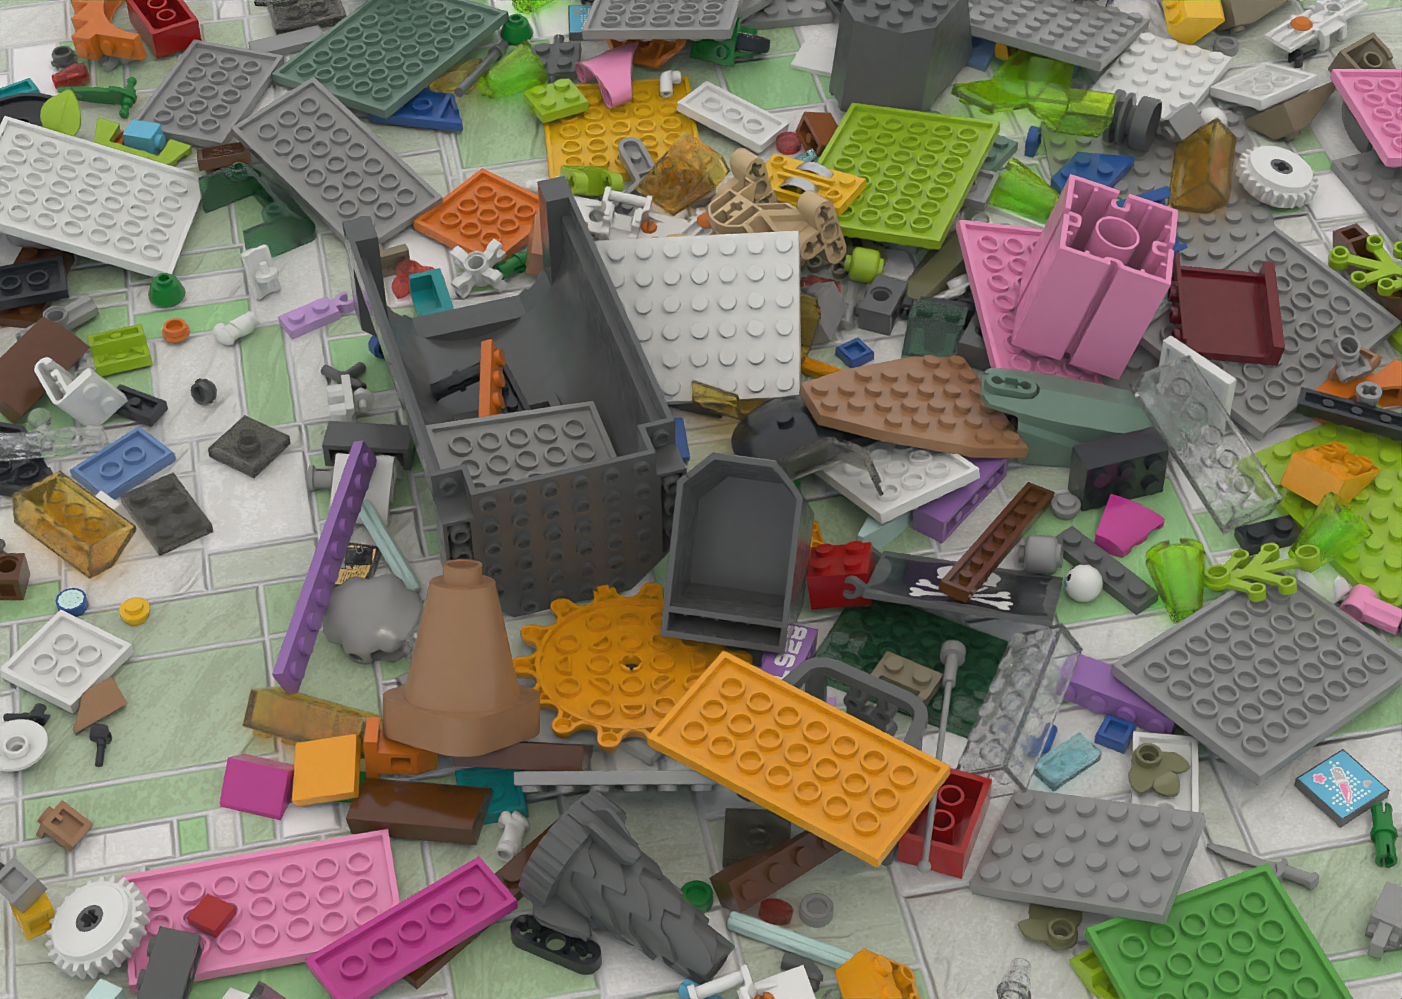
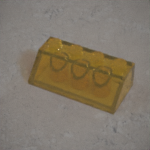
M1218 117L1194 131L1183 141L1176 142L1169 189L1171 196L1168 197V207L1179 211L1209 214L1216 209L1223 208L1229 202L1237 137Z
M61 471L12 494L14 523L89 579L113 567L136 532V525Z
M273 686L251 689L242 726L253 729L252 734L259 737L271 738L272 735L282 737L281 742L291 746H295V743L357 734L361 739L360 759L365 758L364 736L367 717H380V728L383 730V716L300 692L286 694L282 687Z

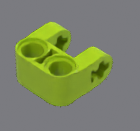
M561 166L560 177L565 176L574 196H603L606 186L612 187L611 190L623 192L624 182L619 173L609 171L607 168L594 166Z

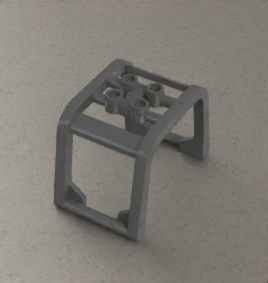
M816 657L805 660L782 679L798 689L805 683V692L824 702L827 701V676L850 685L849 691L843 699L846 713L893 737L898 730V726L893 721V718L899 708L904 709L911 714L912 723L903 742L922 751L923 736L928 727V713L923 701L913 693L839 660L828 657ZM870 695L878 698V704L875 707L865 705ZM737 793V796L747 802L751 801ZM899 841L881 865L888 866L892 864L899 847Z

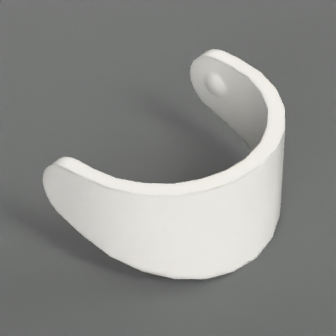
M1300 567L1295 571V576L1298 580L1333 604L1350 592V587L1344 577H1337L1333 583L1334 590H1331L1321 584L1310 572L1302 571Z

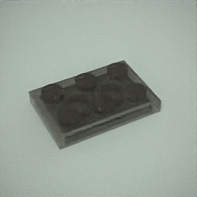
M275 0L266 2L267 11L276 35L319 25L320 29L333 27L347 16L341 0Z
M173 472L120 495L123 506L159 556L213 532L212 523Z

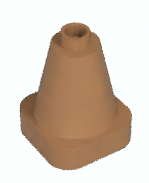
M455 559L444 562L443 575L436 576L429 582L406 684L389 689L383 693V735L394 741L452 757L480 756L536 737L540 733V693L533 688L518 684L495 580L482 575V563L479 561Z

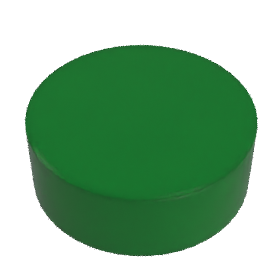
M699 880L690 881L681 888L683 892L681 896L703 914L708 912L713 906V890L706 882Z

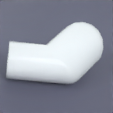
M669 69L661 74L660 94L662 97L669 98L673 96V84L681 82V72L679 70L672 71V69Z

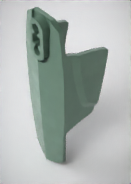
M989 368L981 376L980 398L988 408L1018 417L1017 434H1019L1020 438L1029 448L1026 458H1018V462L1021 464L1070 468L1073 446L1153 426L1165 443L1194 448L1202 439L1208 425L1203 416L1193 407L1112 386L1051 374L1002 368Z

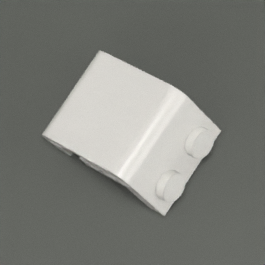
M48 357L42 358L35 365L34 371L52 403L89 430L97 429L128 401L124 393L89 367L76 378Z
M336 454L330 507L349 454ZM380 455L376 456V467L374 468L364 500L368 499L372 502L384 524L389 526L392 515L389 514V504L394 501L396 479H402L403 467L396 457ZM358 515L356 524H364Z

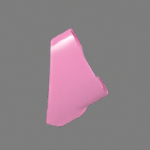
M638 41L607 50L600 55L580 61L575 65L577 77L582 84L594 80L598 81L604 103L610 109L632 100V61L634 52L639 46Z

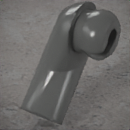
M785 952L781 962V969L788 971L804 965L812 990L816 993L819 990L820 981L823 982V974L816 964L809 959Z

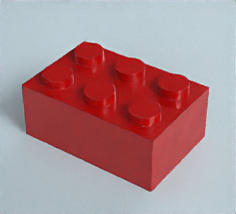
M126 0L131 24L157 59L186 50L194 39L202 41L198 19L184 0Z
M953 768L950 769L949 777L938 789L928 860L931 864L930 870L960 879L963 878L990 805L992 779ZM929 802L900 838L898 861L917 866L918 862L922 860Z

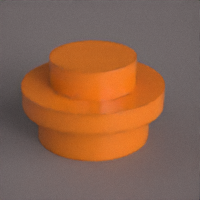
M173 318L164 323L162 336L167 342L180 343L189 337L190 329L184 320Z

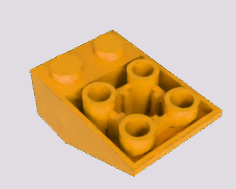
M1333 441L1293 453L1280 485L1331 513L1343 509L1380 474L1381 469L1374 466V462L1371 459L1361 455L1356 456L1348 451L1349 448L1346 445Z

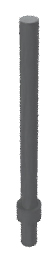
M502 40L499 44H495L489 49L488 55L454 90L455 96L462 97L495 61L501 60L509 46L506 41Z

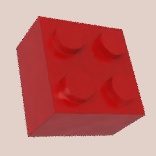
M852 541L841 545L825 543L817 547H811L806 574L811 609L872 605L873 599L863 598V595L853 599L843 596L844 590H856L854 584L844 582L848 576H856L868 584L875 569L872 542Z

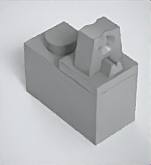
M1386 881L1370 915L1365 936L1372 938L1367 954L1380 960L1387 945L1396 949L1399 948L1400 944L1402 945V887Z

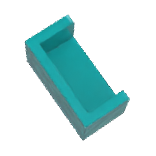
M440 268L408 276L410 295L418 317L454 309Z

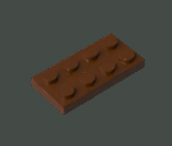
M22 247L13 264L62 255L67 277L75 262V257L73 253L67 251ZM53 301L0 311V326L27 328L43 317V312L51 306Z

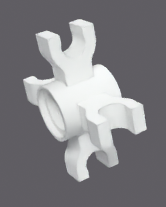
M493 239L484 252L475 251L468 254L459 246H456L450 252L451 256L456 258L454 261L455 265L466 270L461 276L456 277L451 282V285L457 289L455 291L457 296L464 300L474 285L483 287L490 284L500 293L508 286L507 282L502 280L503 274L498 270L492 269L497 262L502 261L507 256L506 252L501 250L502 243Z

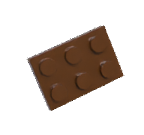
M240 142L197 149L199 171L205 170L206 174L220 172L221 167L231 166V169L245 168L247 163L251 162L249 149Z

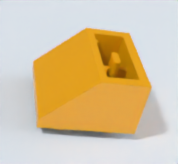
M862 949L835 970L843 999H921L914 982L915 975L910 967L867 949Z

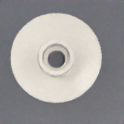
M17 719L0 725L1 771L11 772L26 769L37 763L46 753L48 736L40 724L31 720Z

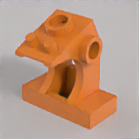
M367 717L364 736L366 779H380V774L419 775L438 768L437 753L385 737L383 730L380 728V717Z

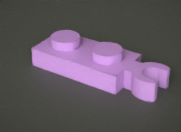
M346 291L338 293L332 300L325 296L278 316L279 324L291 339H295L341 319L340 313L354 311L353 299L348 301Z

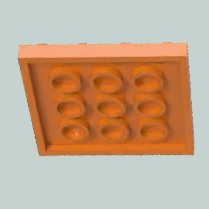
M481 168L443 198L442 204L413 221L414 230L452 249L459 246L468 254L475 251L484 252L488 244L495 239L502 243L501 250L506 252L507 256L500 261L503 262L528 243L535 212H539V199L537 194Z

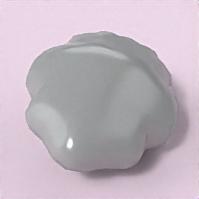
M384 574L371 579L357 576L348 578L341 585L333 588L330 603L327 606L322 621L323 633L328 641L343 645L347 657L354 662L372 664L383 659L393 663L402 657L413 654L423 611L421 598L417 592L406 589L403 580L392 574Z

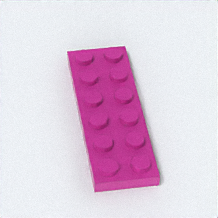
M478 856L305 958L306 967L331 999H368L517 909V899Z

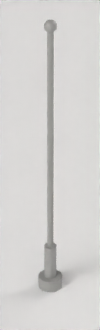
M955 640L943 643L940 652V660L945 665L943 676L945 692L936 751V759L942 761L951 689L955 687L957 668L965 662L966 647L961 642ZM938 791L929 802L922 860L917 865L921 873H928L931 869V864L928 860Z

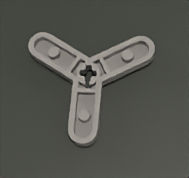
M626 137L619 142V158L633 181V184L624 193L646 198L647 195L653 196L652 201L654 202L661 200L694 205H708L716 195V186L710 180L660 174L640 139ZM615 201L612 203L615 204L614 212L631 217L636 209H643V207Z

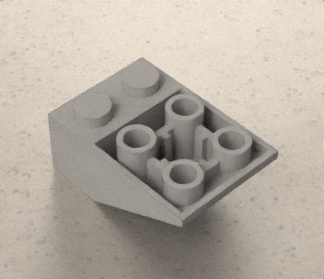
M834 281L818 282L811 286L800 287L801 344L812 345L831 341L847 309V305Z

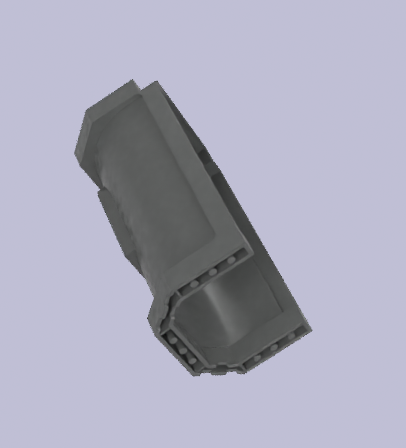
M565 176L537 181L544 268L537 275L538 280L528 290L525 288L519 295L419 317L401 316L387 306L379 241L371 216L342 222L354 309L361 330L377 337L430 487L435 507L442 567L444 562L455 559H470L481 562L482 575L491 577L496 582L502 612L512 617L548 610L551 603L558 598H565L573 603L591 600L594 598L593 590L598 592L597 586L608 584L609 589L614 586L617 593L631 590L670 551L677 480L687 473L685 463L676 446L675 420ZM492 339L497 348L503 350L506 364L511 370L531 410L593 401L617 457L475 489L467 464L440 469L425 425L478 418L480 381L468 386L464 392L459 390L439 401H436L430 389V384L451 376L454 370L458 369L461 371L481 361V342Z

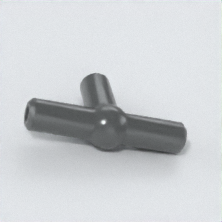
M358 362L342 372L329 365H324L321 368V374L336 381L337 384H342L341 375L349 374L352 390L356 391L358 388H367L364 382L355 379L366 371V365L363 362Z

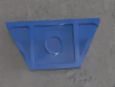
M424 88L387 119L368 113L369 122L463 131L462 119L459 115L454 92L448 90Z
M1077 152L1051 178L1050 187L1056 193L1061 194L1069 175L1072 174L1113 188L1134 166L1135 158L1132 156Z

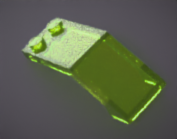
M1015 48L1014 53L991 79L954 84L951 94L958 97L959 102L966 105H975L980 108V112L987 115L1030 108L1068 63Z

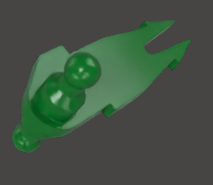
M129 77L127 79V87H124V89L116 86H109V88H72V86L58 88L57 93L69 89L74 92L78 101L115 105V103L120 104L122 108L119 115L122 118H127L129 116V108H132L133 104L137 101L136 90L134 89L137 80L134 77Z

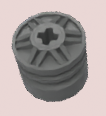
M1118 89L1115 91L1106 109L1102 140L1112 143L1115 139V144L1121 146L1128 136V147L1130 149L1146 153L1151 148L1157 134L1158 122L1162 114V101L1143 96L1136 106L1137 99L1135 93L1130 92L1127 95L1125 90Z

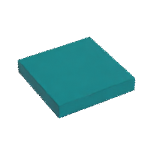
M473 767L455 770L457 785L492 788L493 794L483 825L498 823L499 817L504 811L513 814L516 810L525 818H529L525 792H522V786L514 785V772H520L521 769Z

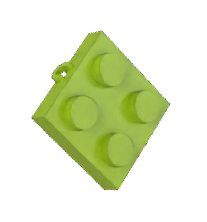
M569 78L559 79L554 83L535 86L530 90L523 91V98L529 106L530 114H535L542 123L589 110V101Z

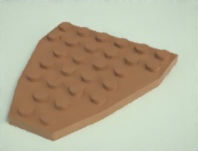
M912 356L841 370L801 383L799 395L818 425L884 442L949 454H959L971 458H1026L1029 450L1005 414L988 408L981 400V381L966 360L960 356Z

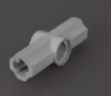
M86 294L65 307L52 306L47 308L43 312V317L61 325L72 333V329L96 317L99 314V310L93 299ZM32 324L31 326H29V327L23 329L22 331L18 332L17 334H15L17 341H18L34 324Z

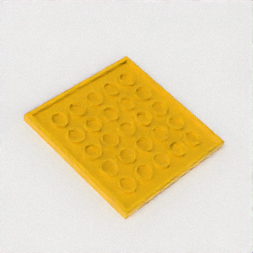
M683 76L679 84H673V96L669 98H664L660 94V78L632 80V100L611 109L604 103L598 83L575 84L589 101V110L544 123L549 179L560 175L562 165L607 168L609 171L619 173L623 178V182L632 181L618 155L619 142L626 137H635L643 142L660 174L683 177L704 176V164L696 120L677 111L678 102L691 93L689 76Z

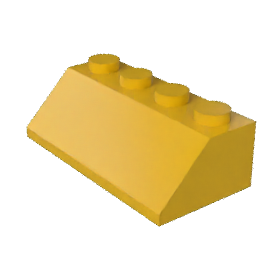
M1162 0L1167 32L1179 43L1192 45L1225 21L1221 0Z

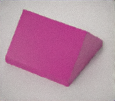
M249 754L228 757L219 802L220 807L281 820L292 799L294 765Z

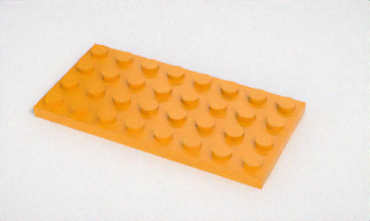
M724 650L647 736V745L876 868L879 867L949 777L951 769L950 765Z

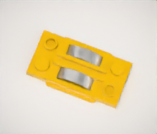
M774 153L765 163L771 187L779 203H789L797 206L799 197L805 191L812 190L832 202L836 215L840 216L866 188L865 178L832 170L815 162H804Z

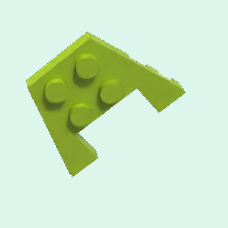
M102 118L97 119L94 143L173 167L177 166V161L182 157L187 158L192 153L191 145L172 139L168 141L159 156L124 146L120 143H114V140L120 133V124Z

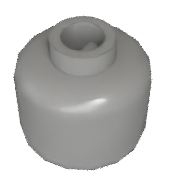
M1030 535L1027 537L1025 545H1019L1018 561L1019 563H1024L1025 570L1028 573L1052 575L1056 572L1057 568H1062L1063 544H1059L1054 536Z

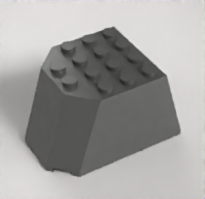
M844 0L842 2L829 85V93L831 96H835L840 111L847 112L851 103L926 112L972 57L968 0Z
M713 452L677 480L660 636L785 654L804 604L814 512L805 497L777 461Z

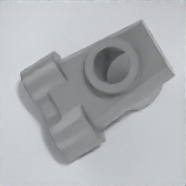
M1347 334L1330 341L1333 356L1338 366L1336 373L1341 383H1346L1372 373L1373 370L1368 359H1363L1359 352L1361 344L1358 338Z

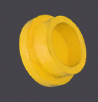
M140 597L127 599L119 607L120 617L128 625H141L148 619L150 605L147 600Z

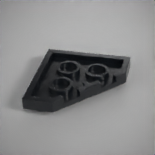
M0 422V495L45 502L56 483L54 473L45 463L41 452L36 444L32 442L28 431L23 425Z

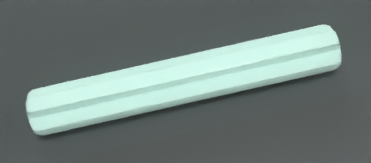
M368 499L364 500L359 516L393 574L403 580L406 589L419 593L421 590L420 582L372 502Z
M732 911L727 921V928L729 930L836 969L856 955L850 951L744 913Z

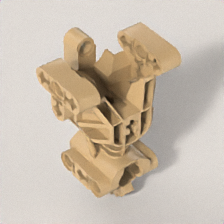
M745 148L735 150L729 161L734 177L719 188L716 199L705 207L712 228V232L709 235L799 231L800 267L806 263V260L816 255L832 264L841 261L846 253V243L832 202L812 190H807L799 197L797 208L789 203H778L763 159ZM670 234V235H667L666 237H679V236H688V235H684V234Z

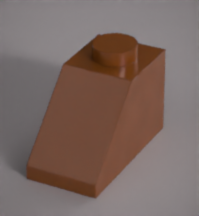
M804 112L795 132L811 162L822 155L838 127L831 113Z

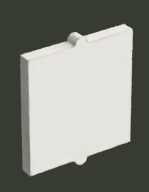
M804 42L799 51L795 52V58L790 68L831 77L835 48Z

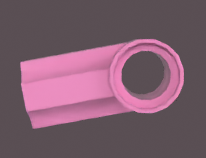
M1358 584L1353 586L1340 606L1341 610L1361 624L1366 622L1393 635H1398L1401 630L1402 609L1377 599L1376 593L1366 585Z

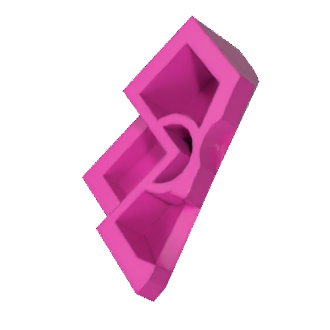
M1111 494L1096 531L1094 543L1108 554L1123 558L1131 552L1133 546L1146 541L1148 534L1155 528L1162 529L1165 519L1139 503Z

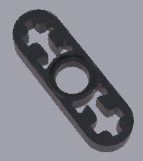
M528 914L516 917L510 925L512 943L519 949L582 975L593 974L601 967V948L598 943L591 939L585 942L581 938L570 937L541 925L536 918ZM553 939H560L566 943L559 950H551L546 946ZM587 954H592V958L587 957L585 960H580V956L586 957Z

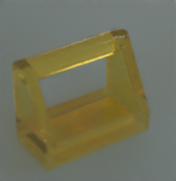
M471 58L447 70L430 83V90L454 94V90L479 65L483 58ZM483 75L464 95H468L483 83Z

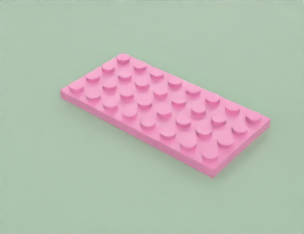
M959 220L956 225V231L990 367L1051 374L1104 385L1101 374L1089 375L1080 371L1075 365L1069 364L1071 355L1067 351H1065L1061 360H1057L1048 356L1035 357L1025 352L1023 348L1011 345L1016 311L1019 306L1018 299L1023 270L1043 229Z
M388 829L121 875V879L123 877L142 891V894L148 899L146 904L151 910L146 914L150 919V923L144 927L147 934L142 936L139 942L141 946L133 951L132 957L130 959L127 958L131 993L139 992L136 989L137 979L141 969L146 970L150 957H147L148 944L152 936L157 937L160 926L201 935L204 948L193 981L197 982L305 962V958L399 904V893ZM207 893L235 906L237 913L217 938L190 926L187 920L189 914Z

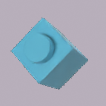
M132 119L122 134L124 145L137 150L158 155L165 147L166 138L159 123Z

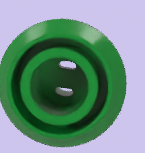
M521 14L510 15L509 21L502 26L500 32L501 38L510 45H523L534 34L528 19Z
M161 273L152 280L148 297L150 302L158 307L171 308L183 300L186 291L176 276L169 273Z

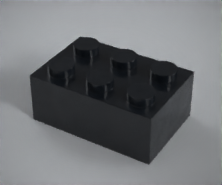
M1154 426L1075 445L1072 447L1068 490L1080 500L1082 512L1106 506L1111 494L1131 500L1163 492L1169 448Z

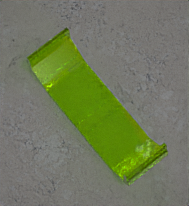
M1030 57L1025 78L1028 111L1038 119L1043 120V123L1053 132L1094 138L1101 137V133L1106 130L1112 121L1117 94L1070 88L1074 64Z

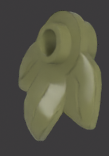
M1143 743L1132 753L1131 762L1133 767L1128 773V779L1133 790L1140 795L1152 789L1163 797H1175L1180 791V782L1177 774L1188 771L1190 765L1181 755L1175 752H1162L1155 744Z
M1030 903L1029 919L1018 922L1021 933L1028 939L1036 942H1046L1051 948L1064 951L1076 945L1078 941L1077 927L1082 922L1083 915L1082 911Z

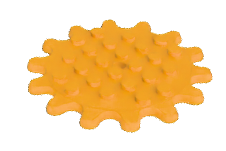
M655 582L645 583L642 585L640 592L632 597L621 596L617 593L614 586L609 589L608 584L597 586L598 592L593 590L594 600L587 605H577L565 598L554 600L550 605L551 612L557 619L554 624L550 626L529 624L520 631L524 643L537 649L535 653L513 659L516 677L536 682L533 689L540 693V710L549 709L558 713L551 723L554 734L558 738L565 739L581 730L593 731L598 734L597 743L599 747L606 753L615 752L620 743L628 737H641L647 741V736L723 650L751 665L753 662L752 655L748 652L733 651L726 648L725 645L660 636L664 605L663 587ZM635 664L637 665V667H634L633 671H630V668L626 667L625 665Z

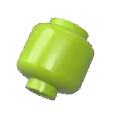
M856 247L852 255H846L844 271H849V279L853 282L872 284L877 274L882 275L884 258H881L878 250Z

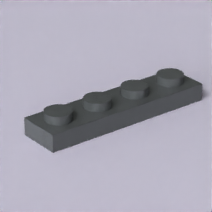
M1071 526L1055 536L1058 543L1063 544V558L1074 567L1077 565H1091L1097 569L1102 576V589L1135 615H1138L1158 601V591L1075 527Z

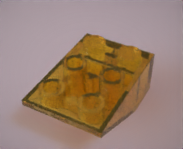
M684 131L634 189L646 198L647 195L653 196L652 202L670 215L675 216L714 191L731 170L723 155Z

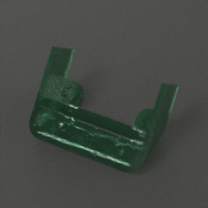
M235 162L230 166L198 178L205 213L212 212L252 195L264 207L261 212L264 222L242 231L246 250L265 244L268 246L273 258L316 239V225L277 180L243 162Z

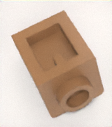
M62 800L54 809L49 806L39 817L37 822L41 825L36 835L42 839L47 834L71 852L91 830L93 823Z

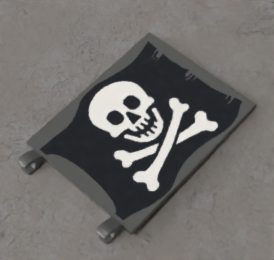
M872 546L874 561L877 565L868 584L856 576H848L844 581L845 583H852L856 587L855 591L844 590L843 596L848 599L863 595V598L1052 627L1063 577L996 568L971 599L965 603L952 600L948 595L938 592L940 581L957 561L891 551H883L881 553Z

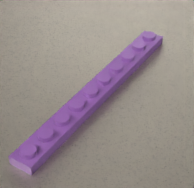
M364 440L353 442L272 673V676L286 694L298 693L302 679L305 676L318 632L321 629L335 582L338 579L350 538L354 532L366 491L369 488V483L376 467V456Z

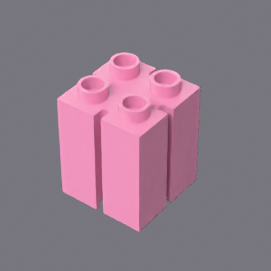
M1070 174L1024 267L1011 345L1023 348L1025 352L1035 357L1048 356L1057 360H1061L1065 351H1067L1071 355L1069 364L1075 365L1080 371L1089 375L1102 374L1119 380L1171 285L1174 250L1172 248L1175 245L1178 210L1132 194L1127 196L1121 208L1116 205L1120 190Z

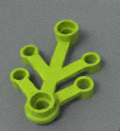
M1370 235L1366 242V249L1372 252L1379 261L1352 255L1344 246H1336L1329 252L1328 266L1335 271H1344L1350 265L1373 271L1367 274L1363 271H1355L1351 274L1350 283L1358 289H1363L1366 285L1378 282L1377 292L1382 296H1390L1395 291L1402 289V267L1397 266L1383 248L1384 240L1380 235ZM1398 241L1394 244L1393 256L1402 261V241ZM1396 276L1400 277V279L1393 281L1390 277Z
M1266 543L1261 546V551L1251 562L1248 551L1243 549L1235 550L1231 553V558L1224 565H1212L1205 570L1203 584L1206 588L1215 592H1221L1230 588L1248 593V599L1252 602H1261L1267 598L1266 586L1263 583L1278 586V591L1282 595H1292L1297 592L1296 578L1273 573L1298 567L1305 572L1315 571L1321 563L1320 548L1310 544L1302 545L1296 549V557L1276 561L1280 558L1279 546L1275 543ZM1244 579H1251V580H1255V581H1259V582L1250 583V582H1246V581H1243V580H1244Z

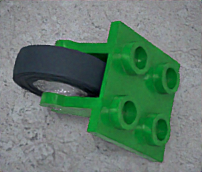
M738 17L731 39L716 41L714 39L692 41L690 58L734 67L735 57L753 59L754 52L768 53L770 39L757 36L758 29L740 26L742 17Z

